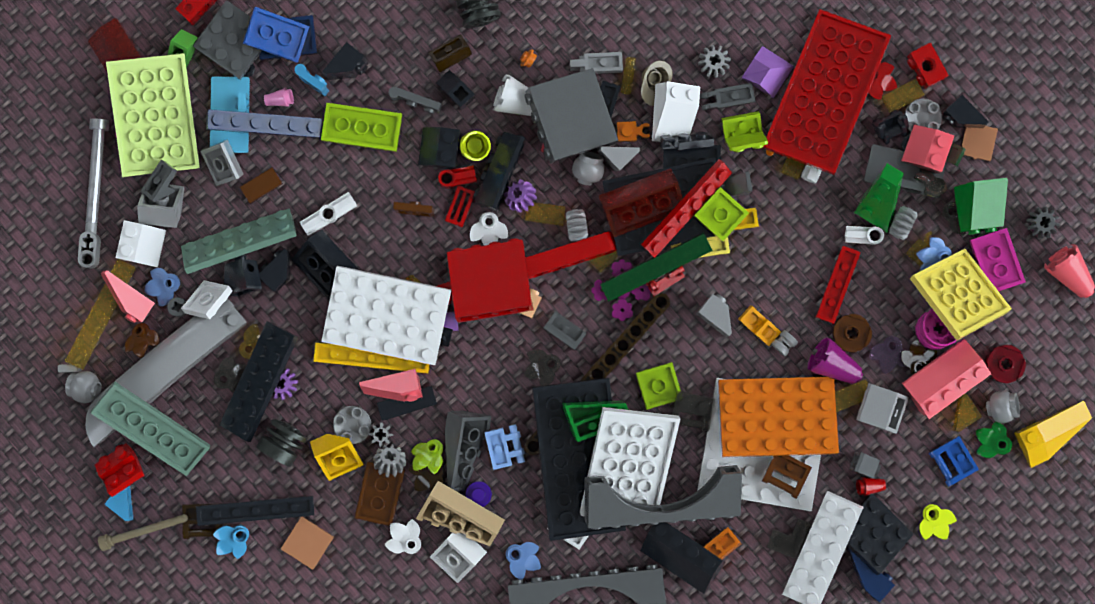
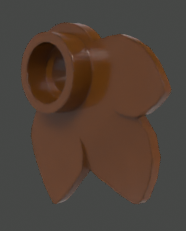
M138 323L134 326L132 335L125 342L126 353L133 351L136 356L143 358L148 345L157 346L160 344L158 333L155 330H150L147 324Z

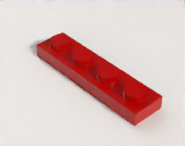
M846 246L841 247L815 318L831 324L835 323L861 252Z

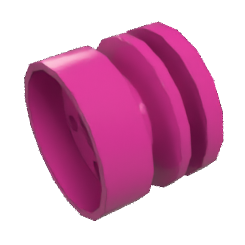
M933 309L922 314L917 320L915 326L916 336L924 347L940 350L957 341ZM933 328H940V331H934Z

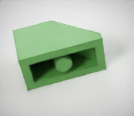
M181 29L171 40L167 55L185 53L187 68L195 52L193 45L198 40V37Z

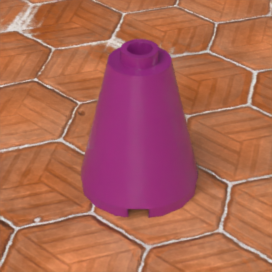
M825 337L817 344L815 349L818 351L815 355L811 354L808 361V370L812 373L849 384L858 383L862 379V368L832 339Z

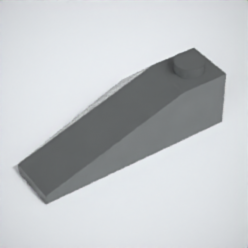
M463 410L448 411L445 426L447 481L448 487L455 491L466 490L474 470L473 463L476 456H480L481 451L479 449L483 440H486L484 432L490 429L492 416Z

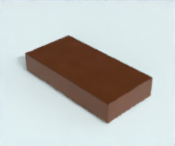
M272 167L242 185L240 189L251 204L283 183Z

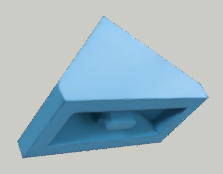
M128 486L115 496L110 497L105 503L108 508L125 521L134 520L130 486Z

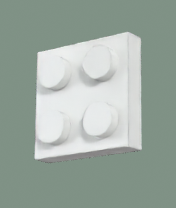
M204 280L181 309L185 314L211 319L232 293V289L227 285Z

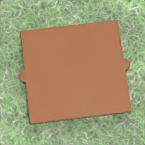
M988 126L984 128L966 127L961 147L966 149L964 156L973 157L974 160L991 161L998 129Z

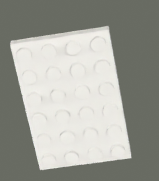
M337 266L321 342L436 365L451 289Z
M603 407L587 477L604 476L610 486L621 496L640 504L660 505L680 417ZM585 490L580 508L581 516H584Z

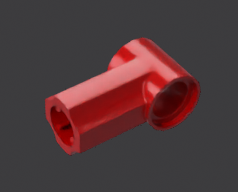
M474 165L441 171L438 176L440 186L444 189H450L454 186L477 182ZM444 175L452 177V181L449 184L442 182Z

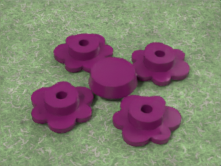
M623 259L619 260V262H614L611 265L613 270L612 276L614 277L622 273L620 269H623V272L631 269L632 264L630 262L625 263ZM596 280L594 287L591 289L595 300H607L604 292L600 291L602 289L600 286L602 281ZM646 284L631 291L635 295L636 300L642 299L647 301L650 298L651 292ZM630 292L617 297L620 300L612 306L614 309L612 316L619 318L620 321H625L626 318L633 316L632 304L627 303L625 300Z

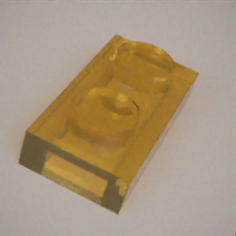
M533 202L534 206H528L525 221L563 226L566 207Z

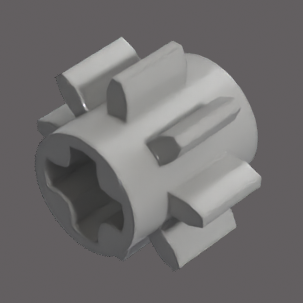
M380 423V428H377L373 425L372 427L375 431L374 433H369V435L374 437L372 443L378 441L380 447H382L383 441L390 444L388 438L389 436H394V434L388 431L391 426L384 428V424ZM380 429H383V433H386V437H383L382 440L376 435L377 432H380Z

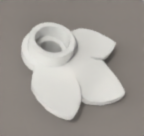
M492 212L482 214L479 222L475 223L470 231V240L477 241L481 239L484 246L489 245L491 242H498V238L506 239L508 237L507 227L499 222L498 217ZM491 218L493 223L487 225L485 223L486 219Z
M411 519L406 526L401 523H391L390 533L393 539L388 540L385 546L397 554L404 551L408 554L417 553L421 548V540L419 539L420 527L417 522ZM413 541L415 547L410 548L408 542Z

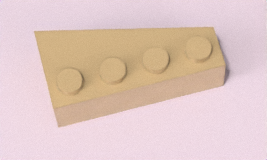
M439 481L416 518L420 521H423V519L431 522V525L439 527V525L450 529V532L455 534H466V538L488 546L492 544L505 521L503 518Z

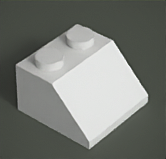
M124 220L116 258L158 267L166 230Z
M451 533L430 558L453 580L459 583L487 552L476 541L466 538V534Z

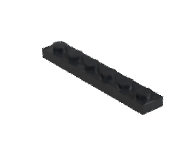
M313 496L196 506L197 526L314 515Z

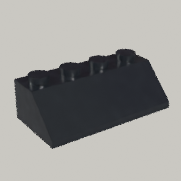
M508 132L498 136L495 146H498L496 152L491 153L488 160L490 164L488 171L484 170L480 181H483L482 186L477 188L474 193L475 204L497 213L526 143L525 137Z
M322 229L308 238L291 259L329 301L336 267L342 266L359 270Z
M659 522L651 527L640 550L703 594L706 593L725 564L724 560L667 522Z

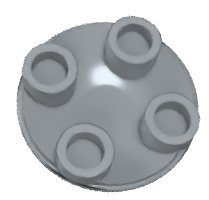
M923 98L911 102L904 113L908 118L909 127L907 129L910 132L913 125L938 130L942 122V113L939 105L929 99Z
M347 406L342 408L334 417L333 429L336 436L349 438L352 444H357L368 437L371 431V419L364 409L358 406Z

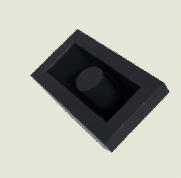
M963 95L943 113L944 119L949 125L959 128H984L989 123Z

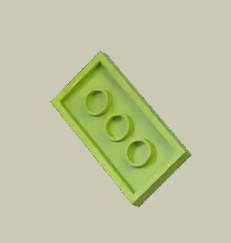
M326 103L321 141L397 152L403 114Z

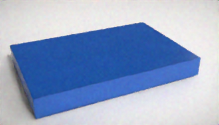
M254 7L242 44L298 63L310 26Z

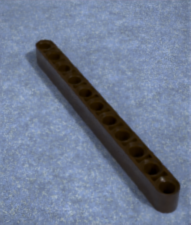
M663 293L657 294L580 381L594 379L592 377L594 369H600L603 372L602 378H606L669 307V297ZM658 297H663L666 300L665 307L660 308L656 305ZM647 311L653 314L651 322H646L643 319V314ZM632 326L640 328L641 333L639 336H633L630 333ZM620 340H625L628 343L627 350L621 351L618 349L617 344ZM611 354L615 357L616 360L613 365L605 363L606 355ZM537 430L525 443V450L530 455L539 453V449L535 452L528 449L529 442H538Z

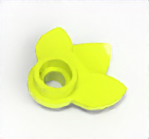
M934 504L927 505L922 512L924 519L919 525L920 533L925 540L930 538L932 534L947 540L949 536L948 524L955 523L957 521L956 517L948 509H940V507ZM931 510L935 512V516L932 518L929 516Z

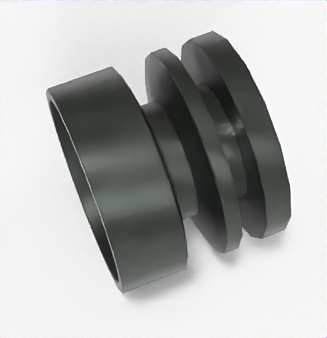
M456 0L458 9H467L460 14L461 19H464L462 21L463 28L482 27L500 19L501 13L497 10L499 8L498 4L489 3L493 0Z
M272 418L270 423L277 429L267 427L266 430L273 436L271 438L262 436L256 448L279 463L291 467L297 458V455L291 450L292 447L301 450L302 446L296 441L299 440L305 443L308 438L289 423Z

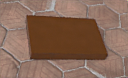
M367 461L354 518L390 526L394 521L405 470L402 473L397 472L395 477L392 474L386 477V473L379 475V469L374 468L373 462Z

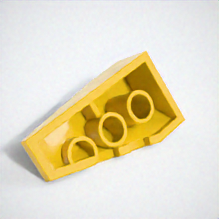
M1081 401L1014 432L1030 468L1049 460L1092 417L1085 402Z

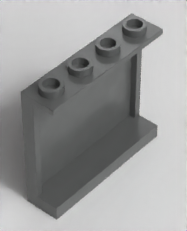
M593 68L529 87L525 91V101L531 107V118L537 124V135L539 140L543 141L545 147L543 149L544 155L547 160L549 159L550 164L604 145H613L618 141Z

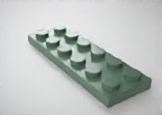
M290 208L182 245L181 249L186 273L189 274L296 237Z
M115 381L91 410L92 415L185 476L190 473L210 448V444Z

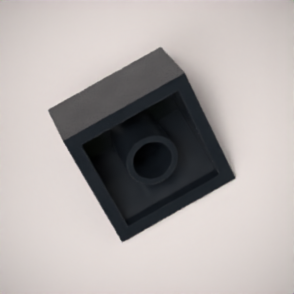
M346 42L322 72L328 80L356 78L367 70L368 66L366 65L368 62L363 54Z
M423 127L418 165L450 170L456 169L461 136L460 130L444 127Z

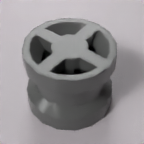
M179 297L171 299L167 306L169 313L177 317L185 316L186 314L181 308L187 301Z

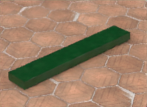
M702 233L657 255L655 258L653 257L600 283V286L609 302L713 250L705 234Z

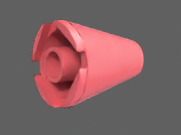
M1071 244L1072 248L1069 249L1065 246L1049 258L1050 263L1048 266L1045 263L1044 268L1078 297L1088 298L1094 293L1095 284L1082 254L1075 244Z

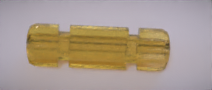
M634 57L626 58V67L624 68L622 80L623 85L621 86V93L623 94L631 93V84L633 83L634 67L636 64V58Z

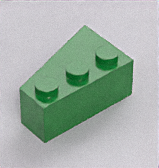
M887 163L861 198L854 213L883 231L888 232L894 219L904 173Z
M624 401L561 403L573 437L577 442L597 435L603 407L628 410L627 404Z

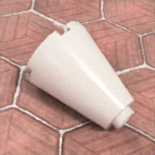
M506 74L502 80L505 84L498 88L493 110L531 116V107L527 105L524 96L528 87Z

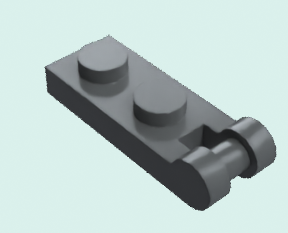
M391 87L388 92L393 101L404 100L406 105L414 108L417 105L424 107V111L431 114L435 112L440 113L442 104L397 87Z

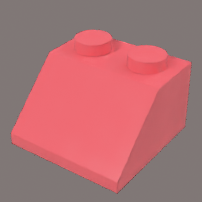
M913 125L901 161L934 173H941L954 135L933 128Z

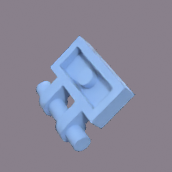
M516 424L509 426V434L504 433L503 427L484 432L493 470L512 466V457L517 458V463L525 462V451L520 442L521 434L517 430ZM512 440L514 450H508L506 441Z

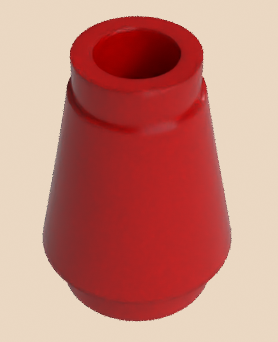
M861 477V479L856 481V490L858 495L867 496L886 490V482L884 479Z

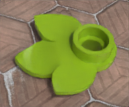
M433 439L427 443H419L411 450V453L415 456L413 459L414 471L428 466L429 470L436 474L442 466L443 444L439 440Z

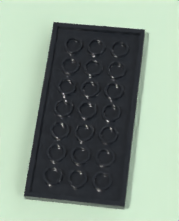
M610 378L532 387L549 540L554 541L626 531V525L619 528L602 527L597 530L588 528L584 516H581L580 508L585 490V477L588 476L596 436L577 442L573 437L561 404L612 401Z

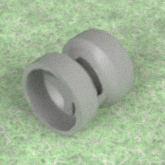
M783 330L780 337L775 339L771 345L785 357L789 353V349L795 347L798 341L786 330Z

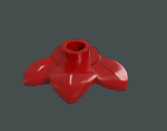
M880 63L868 92L874 99L881 100L883 91H892L897 88L896 81L890 75L894 69V66L890 63Z

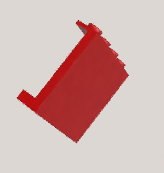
M513 238L503 243L496 241L486 246L473 245L468 249L454 248L447 252L454 312L458 323L534 310L524 251L525 245L522 239Z

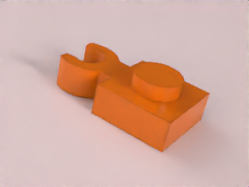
M636 121L617 122L618 142L637 141V136L644 139L649 138L650 134H644L642 129L649 128L650 124L644 123L640 127H636Z

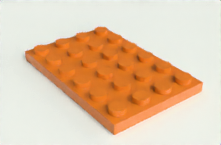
M801 377L718 380L722 457L839 454L835 384L833 378Z

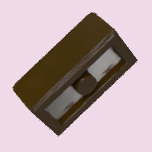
M460 34L428 52L438 71L443 72L472 55V52Z

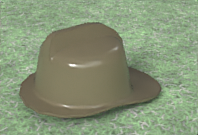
M665 61L653 62L642 73L641 96L644 102L650 106H654L655 84L671 82L672 68Z

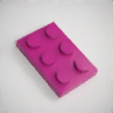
M1007 228L969 240L978 266L998 291L1026 282Z

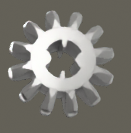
M711 45V51L708 48H704L705 54L700 53L699 58L702 60L698 62V65L704 66L701 72L708 70L707 77H710L711 72H713L714 78L718 77V72L724 75V69H729L730 67L727 62H730L731 58L725 57L728 54L727 50L723 53L720 52L722 46L715 50V46ZM717 58L719 63L712 65V61H709V59Z
M900 207L890 226L889 233L898 239H906L918 216L917 212L909 207Z
M573 209L572 211H567L566 222L569 240L580 241L586 239L588 231L584 210Z
M384 444L383 449L378 448L373 457L374 468L379 469V475L386 473V477L389 474L395 477L397 472L402 473L403 467L406 466L405 452H401L400 447L394 449L393 444L390 448Z

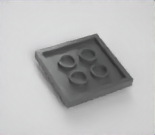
M227 0L193 45L195 49L239 80L242 79L262 51L242 44L251 17Z

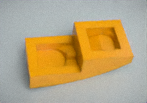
M751 305L738 318L744 326L767 346H770L781 333L778 328Z

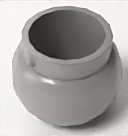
M589 151L580 153L572 166V173L578 179L577 181L583 185H592V183L600 181L604 174V157Z
M90 371L71 373L65 384L66 395L79 403L92 402L100 395L102 389L97 375Z
M998 391L990 396V401L986 402L988 416H992L994 421L998 423H1007L1014 418L1020 417L1017 393Z

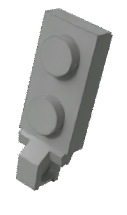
M622 52L584 54L579 56V59L570 60V71L581 72L593 68L595 74L623 73Z

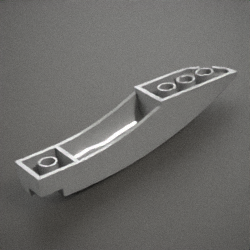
M227 298L211 319L194 316L129 368L115 382L150 404L203 358L247 325V322ZM110 386L93 400L86 415V432L93 447L116 431L91 414L92 408Z

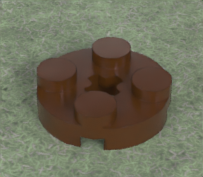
M857 314L841 317L833 327L834 342L846 352L852 353L862 350L868 346L872 338V330L868 321ZM854 328L857 336H853L851 339L847 331Z

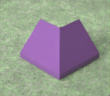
M762 46L745 71L742 79L752 83L753 86L774 98L794 66Z

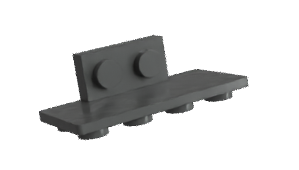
M875 144L871 146L864 182L873 183L888 163L904 173L900 190L933 198L939 197L946 162L941 173H934L902 162L904 151Z

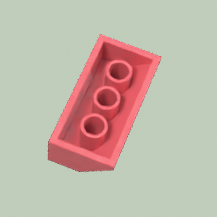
M963 338L902 382V385L919 412L930 419L991 375L982 358Z

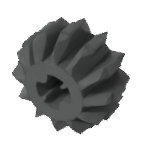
M1038 207L1035 208V212L1029 213L1031 218L1026 219V222L1031 223V226H1028L1027 230H1034L1031 234L1032 236L1038 234V239H1043L1044 236L1048 239L1051 237V233H1057L1054 227L1060 226L1059 223L1055 222V220L1059 219V216H1052L1055 212L1053 209L1048 212L1047 207H1043L1042 210ZM1045 220L1046 224L1041 226L1040 222Z

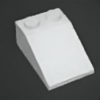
M668 81L655 84L652 141L660 142V136L668 134L672 137L678 136L681 133L690 135L699 107V86Z

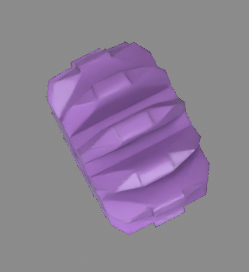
M520 179L518 183L513 181L512 187L507 186L509 191L504 193L506 197L504 201L512 211L516 210L521 213L523 209L528 211V206H534L532 201L537 199L535 195L536 189L532 187L530 182H524Z
M286 368L284 373H282L280 380L286 381L284 383L285 387H278L277 384L273 398L277 399L280 394L281 400H285V393L288 397H292L290 389L297 391V388L293 387L292 384H297L298 380H292L296 376L295 373H291L288 376L290 369Z

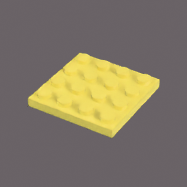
M966 249L935 263L910 278L956 340L1007 314L1012 309Z

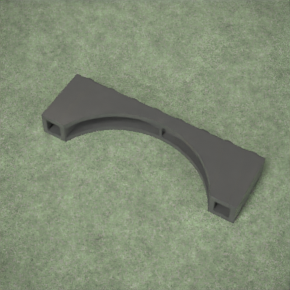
M737 465L717 467L710 480L697 492L683 500L664 505L636 503L617 493L604 476L585 477L584 520L588 528L597 530L602 527L619 528L623 525L639 526L640 524L647 523L656 525L659 522L676 523L683 520L693 522L697 519L714 520L719 517L733 518L734 516H741L742 472Z
M657 564L646 565V569H638V566L627 567V571H619V568L608 569V573L601 574L599 570L589 571L588 575L581 576V573H571L566 578H562L561 575H552L548 580H542V577L531 578L530 582L516 579L511 580L512 584H508L510 604H549L563 593L590 586L605 587L619 591L633 599L637 604H666L662 568L658 567Z

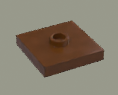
M409 201V203L394 202L393 209L399 214L433 217L435 212L433 206L421 205L420 202Z

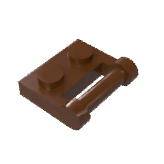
M773 456L762 478V482L770 483L792 494L791 497L797 499L812 467L791 456ZM773 471L797 482L796 487L771 476Z

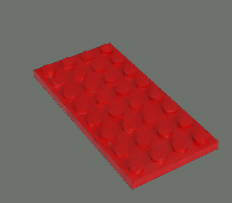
M819 9L767 134L768 144L763 145V148L835 175L891 35Z

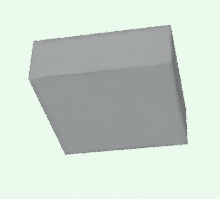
M58 365L59 373H77L82 371L81 365Z

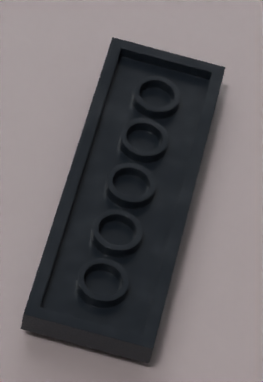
M266 321L220 422V426L247 442L252 441L299 337L270 321Z

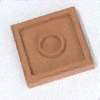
M301 516L281 550L314 570L334 536Z

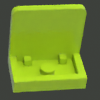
M759 111L721 118L724 140L730 151L742 152L746 148L751 147L759 149L763 145L768 144L767 138L762 131Z

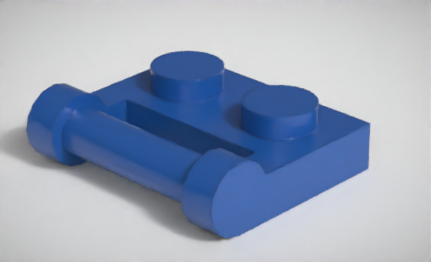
M960 436L929 452L930 457L934 458L944 475L945 483L948 487L979 470ZM944 451L958 473L955 476H952L940 455Z

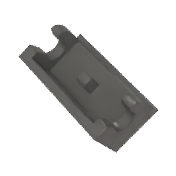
M556 311L543 328L573 350L578 347L587 334Z

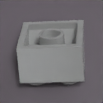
M170 185L176 191L156 202H153L142 193L137 205L138 223L177 228L181 217L184 186Z
M712 294L696 315L723 336L728 337L731 335L732 330L729 308L725 304L727 300L719 294Z

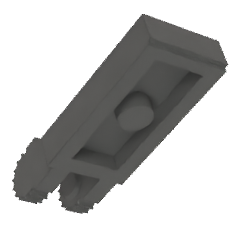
M752 83L715 89L714 91L700 94V99H708L714 96L716 99V103L704 104L702 110L722 109L756 102Z

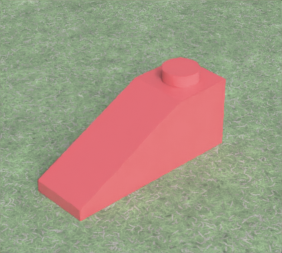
M102 271L101 276L119 308L126 314L125 318L132 323L143 322L155 303L109 271Z
M416 369L359 382L363 393L367 395L403 402H412L423 397Z

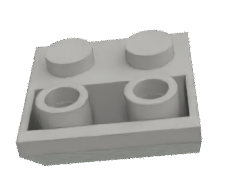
M868 383L856 420L897 434L909 397Z

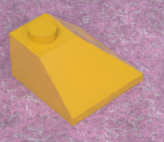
M325 434L310 441L314 457L328 481L364 465L349 438Z

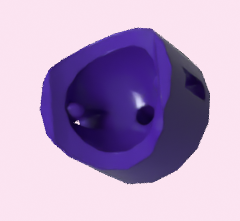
M477 481L469 485L466 497L484 507L490 502L492 491L488 484Z

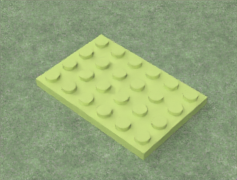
M185 53L106 61L122 177L152 174L160 160L166 161L177 171L200 168Z

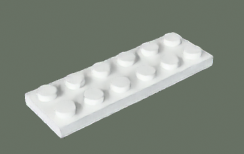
M829 491L826 492L782 595L802 604L822 603L863 510V506Z

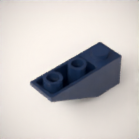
M846 547L862 588L880 603L895 586L891 582L893 578L885 571L880 575H876L855 553Z

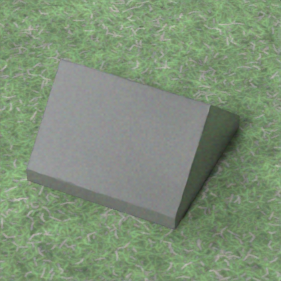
M228 139L200 151L216 186L238 179L243 175V171Z
M636 147L597 148V153L604 157V160L614 171H620L640 152V148Z

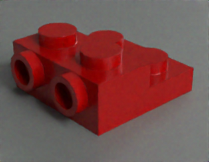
M127 443L118 445L114 452L108 456L100 457L99 462L94 464L99 477L103 480L111 497L144 476L135 451Z

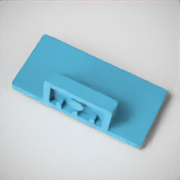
M211 77V110L249 113V77H242L241 80L237 77ZM210 130V147L228 139L234 153H248L249 133Z

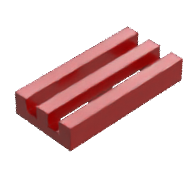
M457 186L445 222L463 228L474 199L475 191ZM460 190L464 191L459 206L457 208L456 214L454 216V219L452 220L450 219V217L456 204L457 198L459 196ZM467 193H469L470 197L467 202L462 219L460 222H458L457 220L463 207L464 201L466 199Z

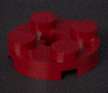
M1002 345L990 351L986 359V366L991 373L992 379L1000 383H1011L1022 377L1026 369V361L1018 348L1012 345ZM1005 359H1008V363L1011 364V366L1006 367V369H1003V365H1001V362L1005 361Z

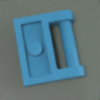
M303 64L295 66V73L304 83L323 96L327 95L329 89L323 78L317 74L312 76Z

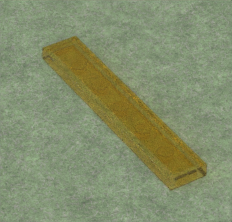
M117 259L111 273L128 284L136 267ZM106 283L65 360L66 363L81 370H84L117 306V302Z

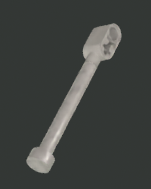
M90 119L89 129L93 130L86 224L85 232L80 235L78 248V263L88 269L97 267L100 259L101 239L97 235L104 134L105 131H109V120ZM93 238V242L87 243V239ZM87 255L92 256V262L89 265L85 263Z

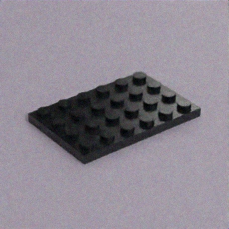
M716 158L602 181L618 257L646 251L641 245L644 240L716 163ZM693 215L665 247L681 244L702 233L705 234L706 238L715 237V235Z

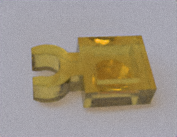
M931 231L925 234L923 242L918 239L905 253L919 266L923 262L917 257L916 253L930 247L929 236L932 234Z

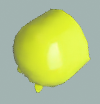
M470 131L460 140L459 149L466 159L480 161L489 154L491 143L483 132Z

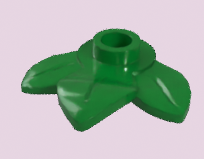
M995 421L992 429L981 428L976 430L977 438L982 443L976 451L979 456L993 458L997 454L1005 455L1011 451L1012 442L1007 437V429L1003 424ZM1001 441L1006 443V447L1003 449L998 446Z

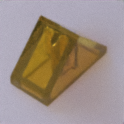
M963 394L958 398L952 431L960 432L982 417L967 394Z

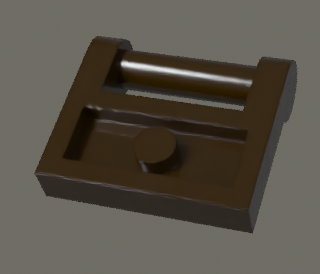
M213 504L182 505V515L188 516V520L183 523V539H190V537H213V533L223 526L222 524H215V529H190V524H197L196 506Z

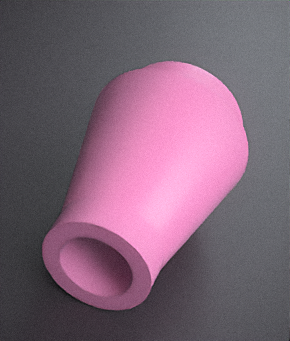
M283 88L264 95L265 105L289 107L290 104L294 103L292 90Z

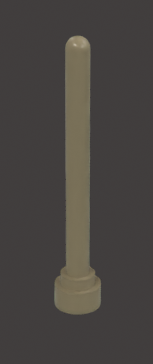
M183 514L115 536L105 534L98 537V544L102 551L111 549L115 543L184 523L188 520V516Z

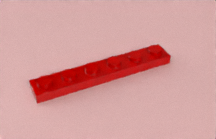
M719 159L641 244L652 257L655 258L732 174L723 161Z

